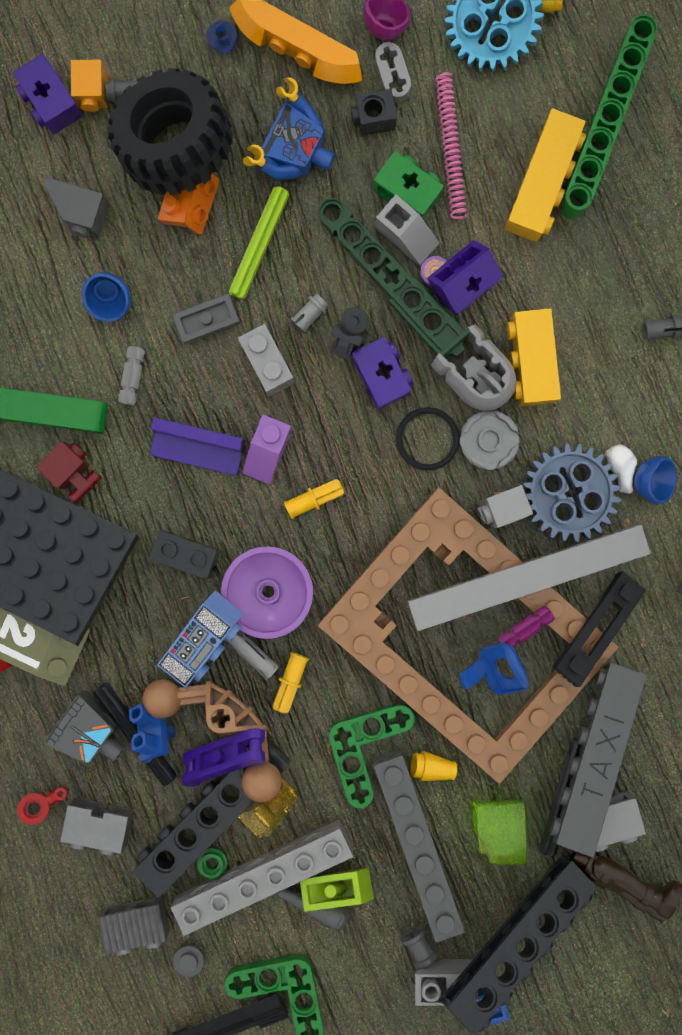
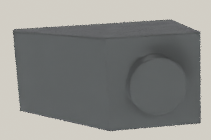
M44 176L43 183L62 219L70 227L71 232L83 238H88L89 234L99 237L109 207V202L105 196L99 192Z

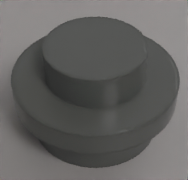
M191 944L180 947L174 956V967L182 976L192 977L197 975L204 965L203 952L200 948Z

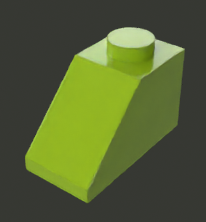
M369 867L309 877L300 882L304 912L359 905L374 899Z

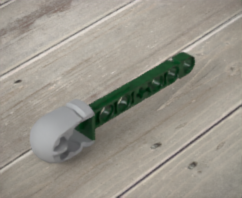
M329 198L323 201L318 210L322 225L333 237L335 235L338 236L339 244L390 298L388 303L437 355L431 366L439 375L445 376V382L469 406L482 411L495 410L508 402L515 392L517 380L514 368L504 354L491 340H484V333L476 324L464 330L416 277L412 279L359 220L353 219L351 211L340 200ZM329 207L338 208L341 212L340 217L335 221L327 220L324 217L326 209ZM354 228L360 232L361 236L356 242H347L343 237L346 230ZM369 250H376L381 257L377 263L368 264L363 259L364 254ZM385 262H388L386 264V271L390 275L398 274L397 284L393 282L386 283L387 276L380 270ZM409 293H415L421 299L420 304L415 308H409L403 302L404 297ZM436 315L441 320L440 327L436 330L427 329L423 322L427 316ZM468 340L473 345L475 352L481 353L486 360H477L472 356L463 364V368L466 370L465 380L456 371V366L446 359L451 355L457 358L465 350L463 344ZM487 362L489 363L488 370L484 367ZM471 378L478 384L476 390L473 388L474 381Z

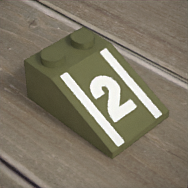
M0 608V659L34 676L66 686L90 632V627L79 646H76Z

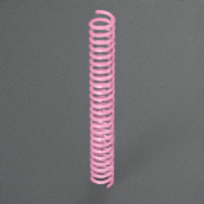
M444 72L436 75L435 81L437 83L438 105L440 106L438 108L440 112L439 117L442 124L440 128L443 135L442 141H444L442 143L444 147L443 152L445 153L443 157L446 159L444 161L446 164L445 170L447 171L445 175L447 176L446 181L449 188L447 193L450 194L448 196L450 200L448 204L451 206L449 208L451 211L450 217L453 219H465L468 215L453 216V214L464 213L467 211L466 208L452 210L454 207H464L466 203L459 201H464L466 198L460 196L465 193V191L460 190L464 188V185L460 184L464 181L460 178L463 174H448L449 172H460L463 168L455 167L462 164L461 161H455L461 158L460 155H456L461 152V150L456 149L460 146V144L456 143L459 141V138L455 137L459 134L455 131L458 129L455 125L458 121L454 119L457 117L454 114L456 109L452 108L456 103L451 102L455 99V97L451 96L454 94V91L451 90L454 87L451 84L453 80L450 78L452 73Z

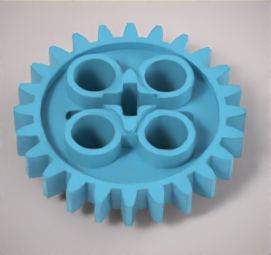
M453 0L456 5H447L446 7L447 13L452 16L445 18V25L453 27L446 32L447 39H454L450 44L451 49L457 50L461 48L458 53V59L462 60L468 56V67H471L476 61L479 62L480 72L483 71L486 64H490L492 73L495 72L496 64H501L504 71L507 70V61L509 60L518 65L519 53L525 57L529 56L526 45L536 46L537 40L532 34H541L542 27L536 23L543 21L544 13L535 11L542 8V0H506L499 11V22L494 21L492 23L487 38L482 45L479 44V40L482 39L489 28L488 17L493 19L496 16L502 0H495L490 4L483 3L481 0ZM512 7H519L523 14L513 19L507 15V11ZM471 21H478L481 24L480 29L472 33L468 32L465 27ZM497 35H502L507 39V42L502 47H495L491 44V40Z

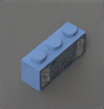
M214 591L201 605L157 666L185 688L193 679L199 682L210 668L206 665L207 661L210 659L215 662L225 649L221 644L224 639L230 642L241 629V626L237 623L244 613L217 591Z

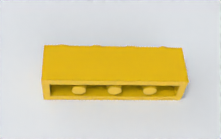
M553 108L551 109L504 228L505 231L534 242H538L542 234L548 235L554 221V217L550 216L553 206L559 207L565 190L561 188L564 178L569 180L576 164L575 161L571 160L574 151L580 152L587 135L582 133L585 120Z

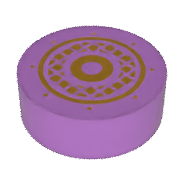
M439 256L427 258L420 269L421 281L427 287L432 288L427 278L447 261Z

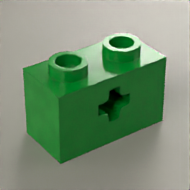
M394 151L373 180V191L388 202L395 194L398 195L419 213L424 220L442 196L444 185L441 184V180L434 173L429 171L425 173L417 167V163L413 158L406 154L400 155ZM410 183L415 184V187L411 186L409 189L404 187L405 185H410Z

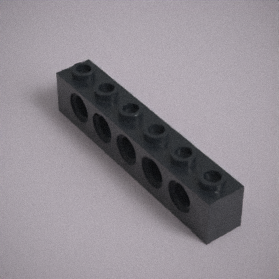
M267 736L269 763L276 766L281 774L289 766L290 758ZM246 768L224 774L217 783L211 780L199 793L202 798L195 805L190 802L178 814L181 820L174 827L169 823L158 834L157 838L160 841L153 848L147 845L135 858L138 864L134 868L133 873L158 898L254 802L245 795L242 789V775ZM226 785H235L239 789L240 794L236 797H230L225 793L224 787ZM203 808H215L218 817H206L203 813ZM182 830H193L196 834V839L188 840L184 838ZM161 852H171L175 860L171 862L165 861L161 857Z
M559 857L441 996L439 1001L473 1035L485 1030L491 1023L492 1015L495 1011L511 999L512 991L518 983L526 980L531 975L533 965L537 960L550 952L556 937L572 925V918L575 914L591 902L592 894L597 887L572 860ZM563 890L565 895L564 901L559 905L557 897ZM544 914L545 923L538 929V918ZM524 938L525 947L518 953L517 944L519 940ZM504 962L505 971L500 977H497V967ZM484 987V997L482 998V1000L476 1002V992L480 988Z

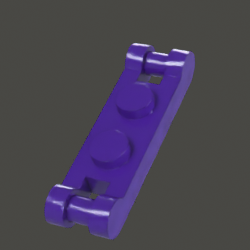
M259 728L248 729L183 753V764L186 765V772L182 775V785L187 787L199 786L203 781L251 765L264 764L265 752L262 751V743L265 742V730Z

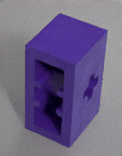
M44 53L12 72L19 82L15 86L16 90L25 103L31 101L35 109L31 113L41 128L47 125L54 135L83 117Z
M473 240L432 273L427 280L441 304L457 315L467 309L480 295L490 290L503 275L490 249Z
M382 337L352 352L351 358L378 411L410 395L412 391L410 386L413 385V381L407 369L401 370L397 362L400 356L393 342L388 343L386 338ZM382 366L384 370H391L388 379H385L383 375L377 376L379 367Z

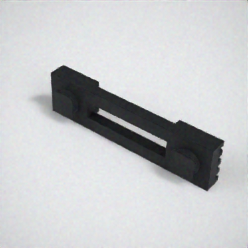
M624 571L618 572L603 593V597L573 641L566 646L552 669L562 674V677L568 679V682L573 683L574 687H581L646 590ZM611 604L617 606L619 611L587 655L581 650L582 646Z
M268 994L258 998L255 1003L192 1028L180 1029L173 1032L172 1035H235L257 1025L262 1029L289 1018L287 1006L279 995Z

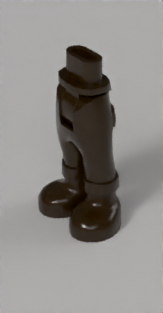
M574 851L569 858L597 887L601 889L607 888L631 903L633 907L639 911L644 910L649 916L661 923L665 919L671 918L680 902L682 883L676 880H670L665 886H660L655 890V886L643 882L629 870L605 856L597 858L594 855V858Z

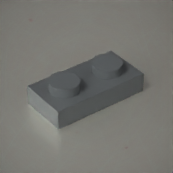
M229 293L172 314L184 345L240 324Z

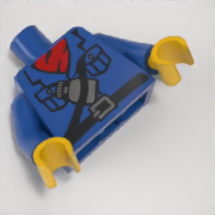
M290 77L284 78V82L289 86V92L286 93L282 87H277L276 94L280 98H289V103L284 102L262 147L254 144L246 148L254 154V160L247 156L243 158V163L249 167L257 164L260 171L277 181L297 179L299 176L307 177L314 164L329 171L336 154L323 148L325 142L323 124L309 102L301 93H297V82Z

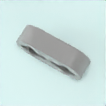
M385 42L376 50L375 67L383 90L392 88L393 77H396L399 85H403L401 92H397L396 88H392L394 103H401L409 96L411 79L399 46L392 42ZM384 54H389V57L393 58V68L390 69L387 60H383Z

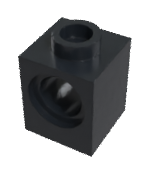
M392 88L356 95L355 107H351L353 126H359L360 136L394 131L396 129L397 116ZM374 109L377 110L380 113V115L377 117H370L366 114V112L368 110Z

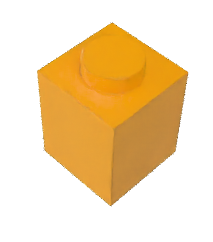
M71 60V97L77 107L87 112H96L99 109L108 108L105 91L108 73L102 60Z

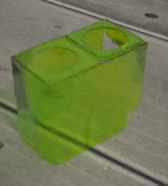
M473 798L474 833L478 835V852L480 854L488 853L491 864H527L525 803L520 798Z

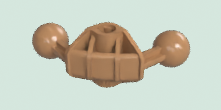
M159 679L146 687L142 702L146 711L152 717L158 719L169 718L179 710L180 706L205 703L208 727L223 738L253 728L265 730V742L262 743V751L265 752V763L248 766L242 775L241 784L245 795L255 802H268L277 796L281 789L282 778L277 767L269 763L267 742L269 727L263 725L255 715L256 711L253 708L247 707L235 697L232 691L220 688L213 681H206L204 685L179 688L170 680ZM225 722V727L223 728L221 723Z

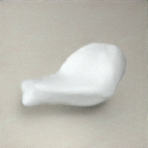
M624 445L612 446L604 454L606 464L612 463L613 465L609 470L614 474H618V485L621 486L619 491L630 494L633 492V476L637 465V458Z

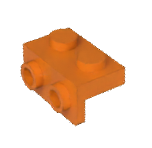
M212 174L210 181L206 184L202 182L196 185L197 189L190 192L187 189L182 190L181 194L170 195L169 192H166L157 220L165 225L187 227L196 234H202L217 191L219 178Z

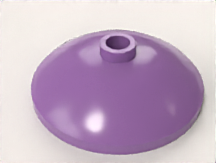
M257 547L244 552L231 563L222 581L221 595L244 613L237 623L241 626L240 630L257 638L272 639L290 633L303 622L312 604L313 585L308 570L295 555L277 547ZM265 586L273 587L274 595L272 597L264 595L263 589Z

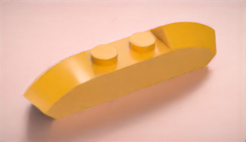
M236 0L229 7L239 29L258 46L261 47L268 44L274 52L280 55L285 53L291 56L301 67L314 69L313 76L321 80L339 84L362 82L360 63L356 51L263 0Z

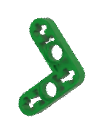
M392 704L339 720L331 726L329 731L331 747L347 800L353 807L365 808L370 805L374 797L372 783L360 745L410 730L414 724V714L407 704ZM401 710L403 714H409V717L405 718V724L399 725L398 721H393L389 723L391 729L385 730L382 714L387 713V720L395 718L396 711ZM369 718L377 719L380 723V729L375 734H368L363 729V723ZM343 727L345 732H351L347 736L349 748L355 745L356 749H347L341 754L338 753V750H344L342 740L340 738L335 739L334 737L338 734V728ZM348 756H355L360 761L359 768L354 772L346 771L343 767V760ZM364 774L365 778H359L361 789L368 790V792L364 794L365 799L359 800L358 796H352L355 793L354 781L352 780L348 783L346 779H356Z
M292 954L237 965L228 971L225 979V990L230 997L244 999L287 990L296 1035H309L308 1031H305L306 1017L311 1016V1026L315 1029L314 1035H324V1023L310 959L306 955ZM295 964H299L300 968L304 969L302 975L303 983L299 985L297 973L293 971ZM265 969H271L276 973L277 979L272 983H265L261 980L260 973ZM253 972L255 973V985H256V986H253V985H252L253 979L250 980V979H251V974H252ZM236 976H239L241 981H245L242 988H238L237 983H234ZM301 993H307L312 997L313 1002L308 1007H301L297 1004L296 997Z

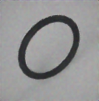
M430 407L419 408L405 416L399 425L396 436L397 448L403 459L412 467L428 471L439 469L449 463L457 452L460 439L458 428L453 419L444 411ZM428 413L440 416L449 424L453 433V445L449 454L443 460L434 464L416 462L406 453L403 446L402 438L406 425L414 417Z

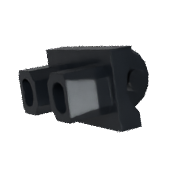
M358 307L347 309L343 313L341 321L333 326L330 335L335 336L336 340L331 350L332 353L349 359L356 345L360 346L365 341L368 332L364 330L368 324V317L364 310Z

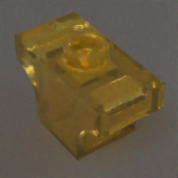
M282 778L281 789L275 798L263 803L254 801L238 818L258 839L263 836L267 838L275 831L299 794Z

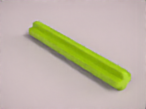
M278 186L272 189L231 284L229 294L237 299H245L289 198V192Z

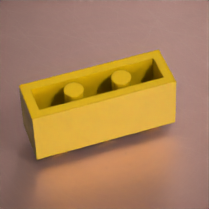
M552 309L515 312L510 318V322L506 324L507 338L513 342V351L510 352L509 360L516 371L517 382L513 394L514 399H519V407L556 403L561 400Z

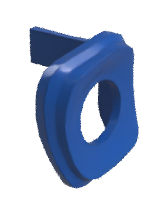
M505 643L484 647L479 653V658L459 674L464 690L474 686L483 676L490 689L499 695L522 692L529 687L527 675L517 652L511 645ZM498 658H504L508 661L511 670L515 674L513 678L505 677L499 672L496 666Z

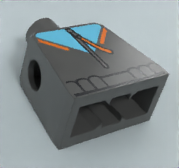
M83 691L76 696L44 742L47 746L85 764H90L99 753L114 763L125 748L111 738L118 726L105 709L87 691Z

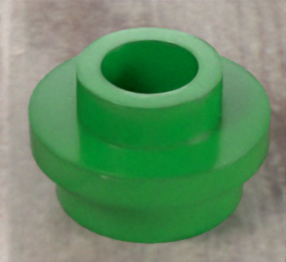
M215 847L208 848L197 860L198 871L208 879H216L222 876L228 865L225 853ZM215 858L218 861V865L212 867L208 864L207 860Z

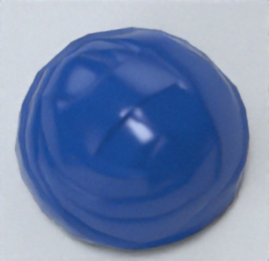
M98 272L84 282L82 289L83 303L93 317L101 321L113 322L127 314L131 305V293L126 283L120 277L108 272Z
M655 456L641 463L634 476L635 490L639 496L655 505L667 502L672 497L677 483L676 466L672 459L666 456Z

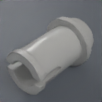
M317 293L313 297L309 296V301L291 318L304 333L322 313H327L326 309L329 307Z

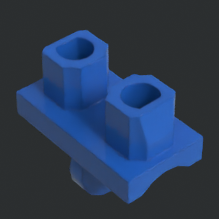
M143 704L130 708L129 720L137 724L138 733L133 735L131 745L132 750L139 753L140 762L149 763L155 757L169 754L168 740L175 737L174 727L167 726L166 718L158 719L152 717L146 711Z

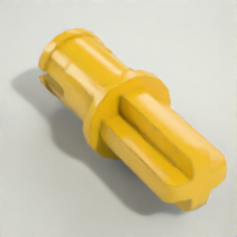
M335 479L313 490L307 488L308 492L288 501L286 500L284 504L291 519L314 508L319 510L320 505L343 496L344 490L340 481Z
M291 652L284 675L279 677L281 683L272 708L280 713L289 712L297 688L302 686L300 680L309 660L308 657L295 652Z

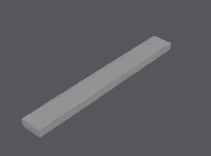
M637 524L407 600L415 628L417 631L651 553L641 524Z

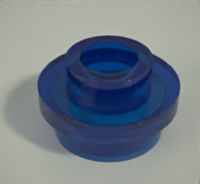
M224 20L211 24L207 31L209 45L218 52L230 51L237 41V33L234 26ZM220 32L227 33L223 38L217 37V34Z

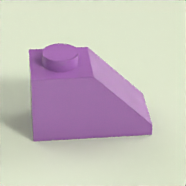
M262 414L250 444L243 474L271 485L293 431L292 427Z

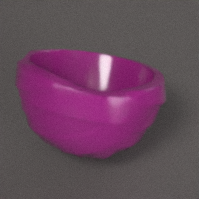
M404 0L365 1L363 14L366 28L379 40L389 41L396 39L409 26L410 10Z

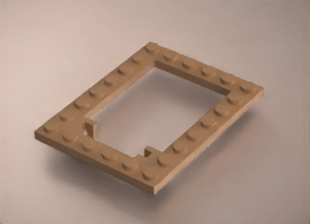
M437 487L319 621L317 626L500 784L619 647L611 641L581 687H574L573 683L568 682V679L563 678L562 674L554 670L494 739L383 641L397 625L375 606L427 547L448 566L464 551L488 573L522 563L515 554L442 489ZM552 587L517 598L533 613L542 606L548 607L555 619L547 626L568 644L573 641L587 620ZM597 627L581 648L587 655L603 634Z

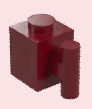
M61 441L36 466L58 489L66 490L73 484L76 488L68 497L76 504L102 479L101 475L95 470H92L86 477L82 475L90 463L84 458L87 453L75 442L70 445Z

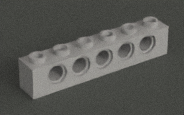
M338 819L225 872L219 878L207 880L177 894L171 910L183 936L352 858V843L341 819Z

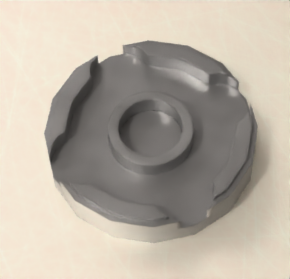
M488 410L478 412L469 418L461 429L459 439L461 453L468 463L478 469L494 470L502 468L513 460L519 449L518 428L510 417L500 411Z

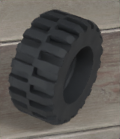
M168 68V72L157 70L153 71L149 77L143 75L138 78V83L134 86L129 85L123 91L124 96L117 98L113 107L115 112L111 111L108 121L110 125L108 126V139L118 160L134 182L138 183L144 190H152L155 194L165 195L166 192H169L170 195L181 194L182 190L187 189L190 192L197 189L196 185L202 182L206 184L211 180V175L214 172L218 173L223 167L222 160H227L231 150L229 146H231L233 140L230 120L216 90L203 76L196 75V73L185 69L183 72L177 68ZM178 122H189L185 130L172 140L152 144L156 136L166 127Z

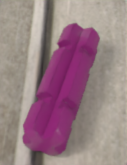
M542 606L534 612V616L529 615L512 627L510 633L505 632L499 636L498 642L509 644L516 648L518 642L523 643L541 630L542 625L547 626L555 619L553 613L548 607Z

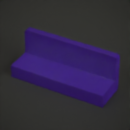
M153 417L151 430L155 431L150 451L152 456L231 475L238 474L246 442L243 438Z

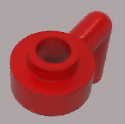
M59 787L45 796L40 793H31L24 796L17 808L21 821L29 825L41 823L48 816L50 806L67 797V788ZM33 802L40 805V811L37 814L29 812V805Z

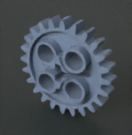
M564 444L562 446V453L555 446L551 448V457L545 452L540 454L543 463L538 461L531 462L532 467L536 471L525 472L524 475L531 479V481L521 485L524 489L529 490V494H526V497L530 501V507L534 512L529 521L536 522L539 520L541 522L538 527L539 532L550 528L549 538H554L559 532L560 541H566L570 534L572 541L578 542L580 533L585 539H590V529L596 533H601L602 529L599 523L611 524L606 515L617 514L618 511L611 505L612 503L621 502L620 498L613 496V492L620 490L621 486L612 484V481L618 477V474L609 475L607 471L613 464L602 465L603 454L594 458L592 457V447L582 453L581 444H577L573 452H571L569 444ZM577 465L585 470L586 475L582 482L576 480L573 475V470ZM561 467L565 470V478L560 473ZM548 476H552L557 480L558 486L555 492H550L545 487V479ZM575 488L576 494L567 498L565 492ZM588 493L596 498V506L592 510H589L584 504V498ZM559 504L565 505L568 509V517L564 521L556 516L555 511ZM576 507L582 514L581 518H578L576 515Z

